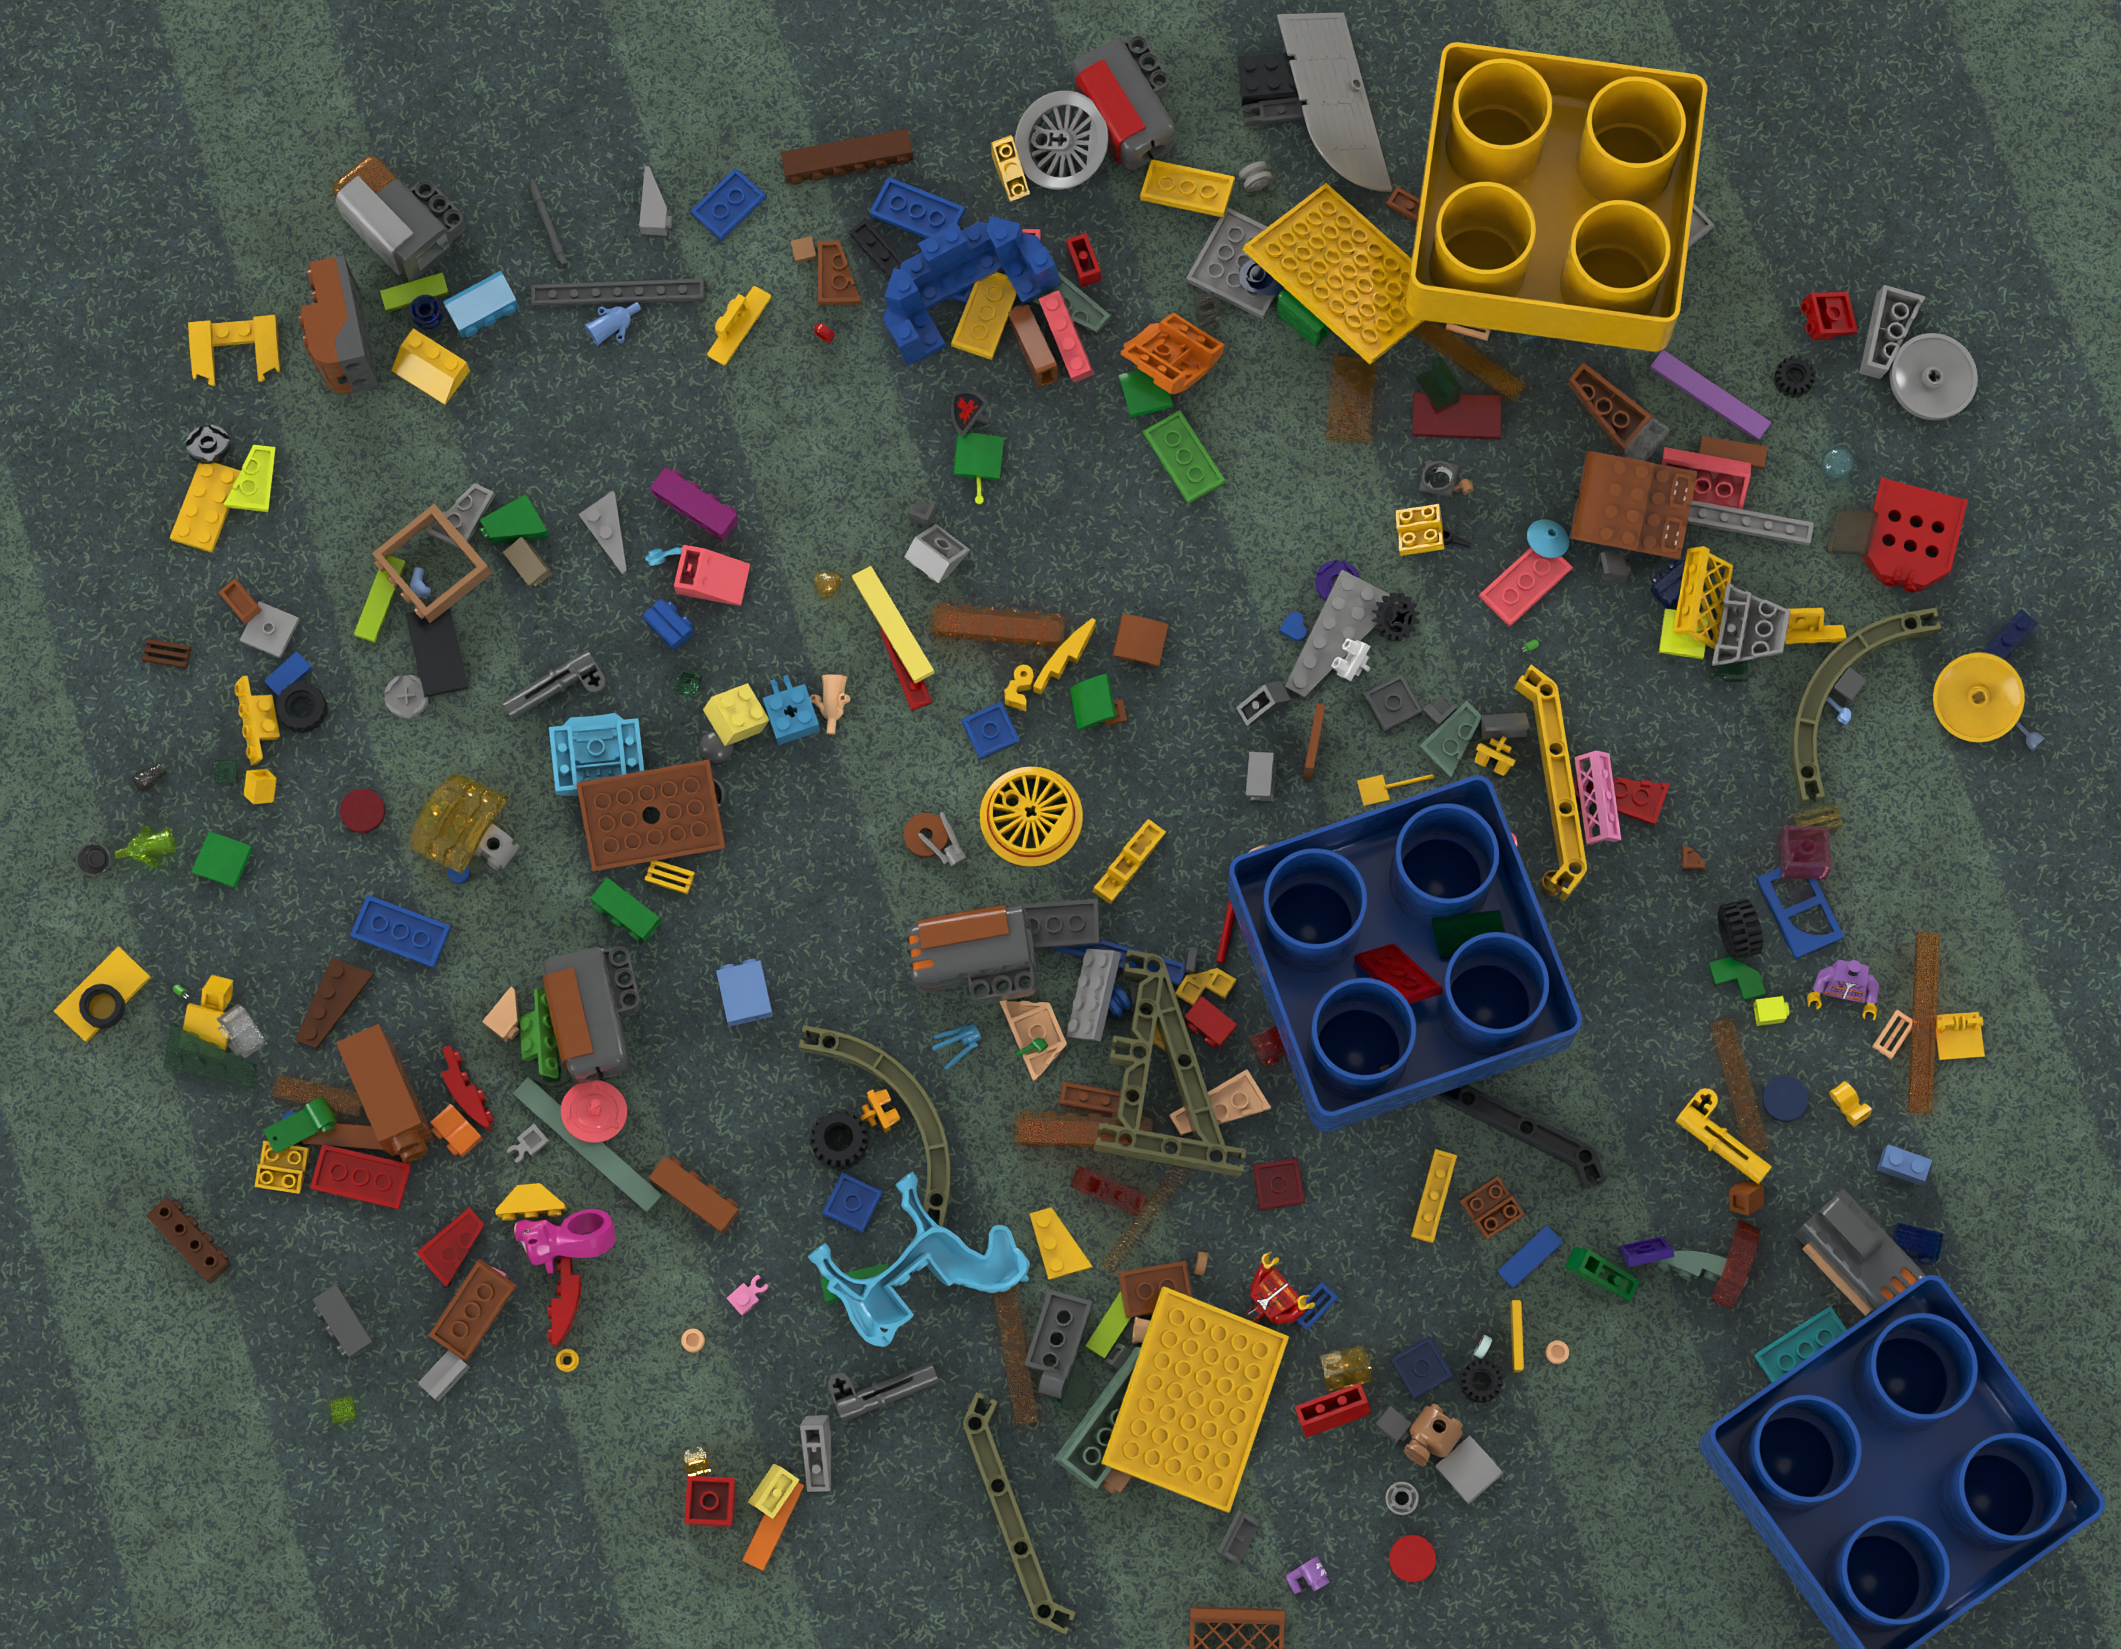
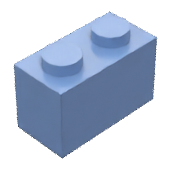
M1887 1145L1883 1149L1877 1171L1921 1186L1926 1181L1932 1160Z

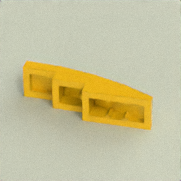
M1091 618L1077 629L1057 649L1035 681L1033 692L1042 695L1051 676L1059 680L1068 661L1075 664L1078 663L1096 627L1095 619Z
M1148 819L1126 844L1121 854L1111 864L1107 873L1096 884L1092 892L1111 904L1166 834V831Z

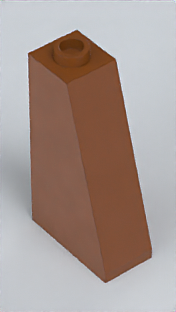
M1019 305L1012 308L1008 312V320L1037 388L1057 381L1056 361L1029 305Z

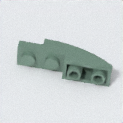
M1674 1251L1675 1257L1654 1261L1658 1263V1268L1668 1272L1671 1269L1677 1271L1683 1279L1692 1281V1278L1697 1279L1702 1272L1705 1278L1711 1281H1717V1279L1726 1282V1287L1736 1291L1739 1288L1744 1289L1749 1279L1728 1269L1731 1260L1704 1252Z

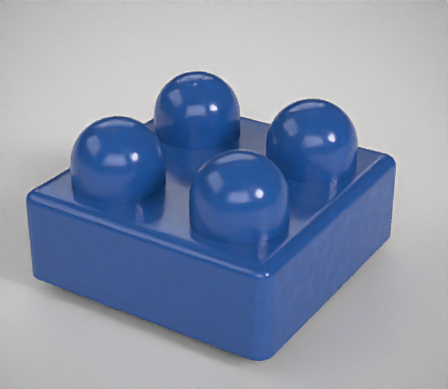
M1472 776L1236 857L1230 865L1227 893L1311 1122L1320 1131L1331 1132L1565 1051L1572 1044L1582 1024L1580 1009L1492 783L1483 776ZM1501 910L1506 933L1491 932L1475 936L1462 944L1453 956L1440 958L1432 928V918ZM1394 943L1442 986V994L1409 1004L1397 989L1385 982L1372 979L1354 962V957L1356 954ZM1389 1064V1068L1380 1073L1379 1067Z
M1927 1275L1915 1282L1721 1418L1705 1431L1699 1440V1449L1705 1460L1841 1649H1915L2093 1522L2103 1513L2105 1508V1500L2102 1493L1946 1282L1935 1275Z

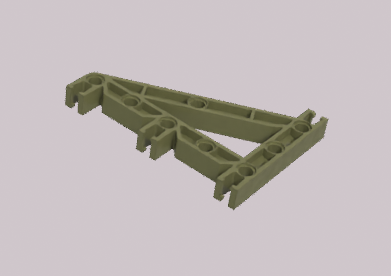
M1127 950L1122 978L1142 982L1139 983L1136 993L1130 1030L1131 1038L1113 1036L1108 1063L1128 1068L1125 1070L1122 1079L1116 1124L1118 1126L1099 1123L1094 1151L1241 1177L1244 1165L1235 1166L1226 1163V1158H1239V1161H1243L1246 1157L1247 1149L1225 1146L1164 960L1156 954ZM1128 962L1139 963L1143 967L1142 969L1129 968ZM1154 965L1157 967L1158 971L1151 972L1148 970L1147 966ZM1148 1008L1151 1011V1014L1144 1015L1141 1013L1140 1009ZM1156 1023L1195 1140L1139 1130ZM1114 1048H1123L1128 1050L1129 1053L1128 1055L1115 1054ZM1141 1051L1144 1054V1058H1136L1133 1052ZM1186 1059L1189 1062V1066H1181L1178 1060ZM1126 1095H1135L1137 1101L1130 1102L1127 1100ZM1100 1134L1113 1136L1115 1140L1113 1143L1102 1142ZM1127 1138L1130 1141V1145L1123 1146L1119 1139ZM1172 1146L1176 1153L1168 1154L1164 1147ZM1217 1154L1221 1161L1213 1162L1210 1159V1155Z

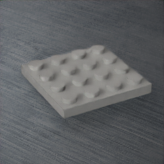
M1227 207L1224 218L1220 217L1186 277V282L1264 319L1276 295H1265L1246 290L1240 283L1239 271L1246 261L1252 259L1242 250L1244 245L1265 230L1267 226Z

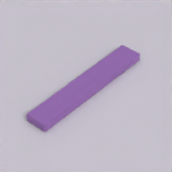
M1665 350L1660 352L1650 366L1652 371L1757 441L1761 439L1772 423Z

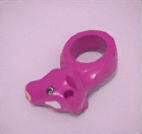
M587 1209L574 1213L567 1217L561 1226H555L547 1220L531 1222L527 1219L518 1221L514 1226L516 1240L522 1244L531 1264L540 1265L545 1263L548 1274L554 1273V1260L558 1255L574 1258H592L607 1252L616 1241L615 1226L608 1213L599 1209Z

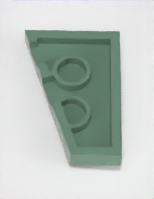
M1466 701L1418 747L1449 779L1452 777L1481 720V714Z

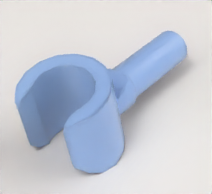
M1828 697L1826 701L1839 712L1836 719L1842 724L1847 725L1851 719V711L1848 708H1842L1831 697Z

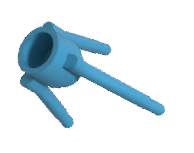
M974 1023L934 1035V1039H939L958 1033L957 1036L933 1046L932 1050H937L958 1040H961L963 1045L968 1044L965 1049L944 1067L945 1070H948L971 1049L978 1046L977 1041L981 1039V1035Z

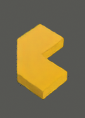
M1218 968L1197 974H1189L1185 976L1175 995L1182 1001L1194 1006L1206 988L1225 1000L1237 979Z

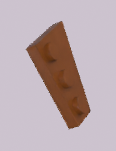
M818 241V305L862 304L840 241Z

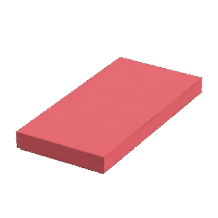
M1530 548L1481 592L1479 598L1511 627L1571 572L1573 567L1562 556L1546 558Z

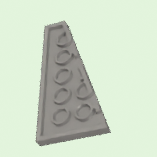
M1341 570L1284 688L1304 698L1333 669L1331 665L1335 658L1340 657L1343 659L1348 654L1347 651L1342 649L1345 640L1348 638L1354 641H1361L1378 624L1377 622H1372V619L1377 616L1372 611L1378 610L1379 607L1376 605V602H1383L1382 596L1389 597V593Z

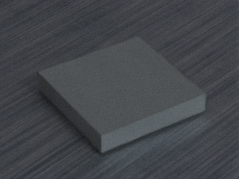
M1403 674L1363 693L1366 702L1384 733L1422 714L1423 709Z

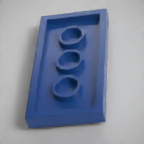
M888 177L869 214L870 217L927 239L955 223L959 225L966 209L964 206Z
M367 895L350 937L434 969L452 927Z

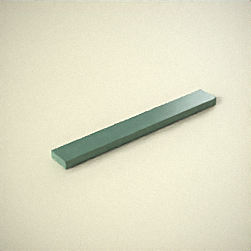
M529 1077L513 1092L517 1099L646 1213L663 1197L662 1194L603 1142H585L571 1135L562 1122L561 1105Z

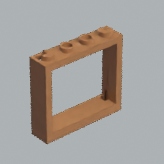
M435 504L372 553L376 558L374 564L381 572L386 571L390 575L387 577L388 581L394 588L398 586L403 592L400 595L408 604L412 602L416 606L413 609L421 619L425 617L429 623L433 622L492 574L486 563ZM436 520L476 568L426 607L388 563L386 558Z

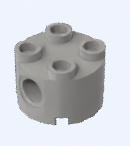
M484 820L468 841L470 844L469 850L477 857L484 856L488 861L487 864L496 871L499 868L504 869L520 849L517 843L513 846V839L494 824H491L489 827V821ZM494 842L499 848L497 850H490L487 844Z

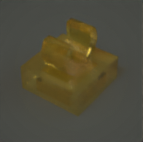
M698 1447L699 1452L690 1454L689 1450H686L685 1455L682 1456L688 1476L711 1472L706 1451H703L702 1447Z

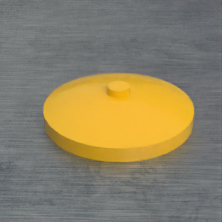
M1983 652L1965 654L1951 661L1938 676L1933 692L1934 709L1941 724L1954 736L1970 742L1991 741L2009 732L2019 720L2025 702L2023 683L2017 671L2001 657Z

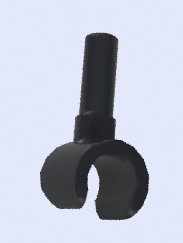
M1443 529V534L1450 536L1448 539H1444V545L1453 543L1467 548L1470 547L1471 543L1453 537L1449 529Z

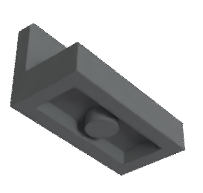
M1526 713L1481 715L1482 739L1502 738V736L1506 738L1527 737L1529 722Z

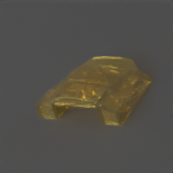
M454 773L434 791L426 802L414 826L409 848L422 857L462 874L473 854L476 853L486 831L498 817L499 812L509 797L479 784L471 778Z

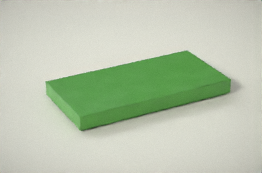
M1181 410L1143 431L1146 440L1187 504L1226 483Z

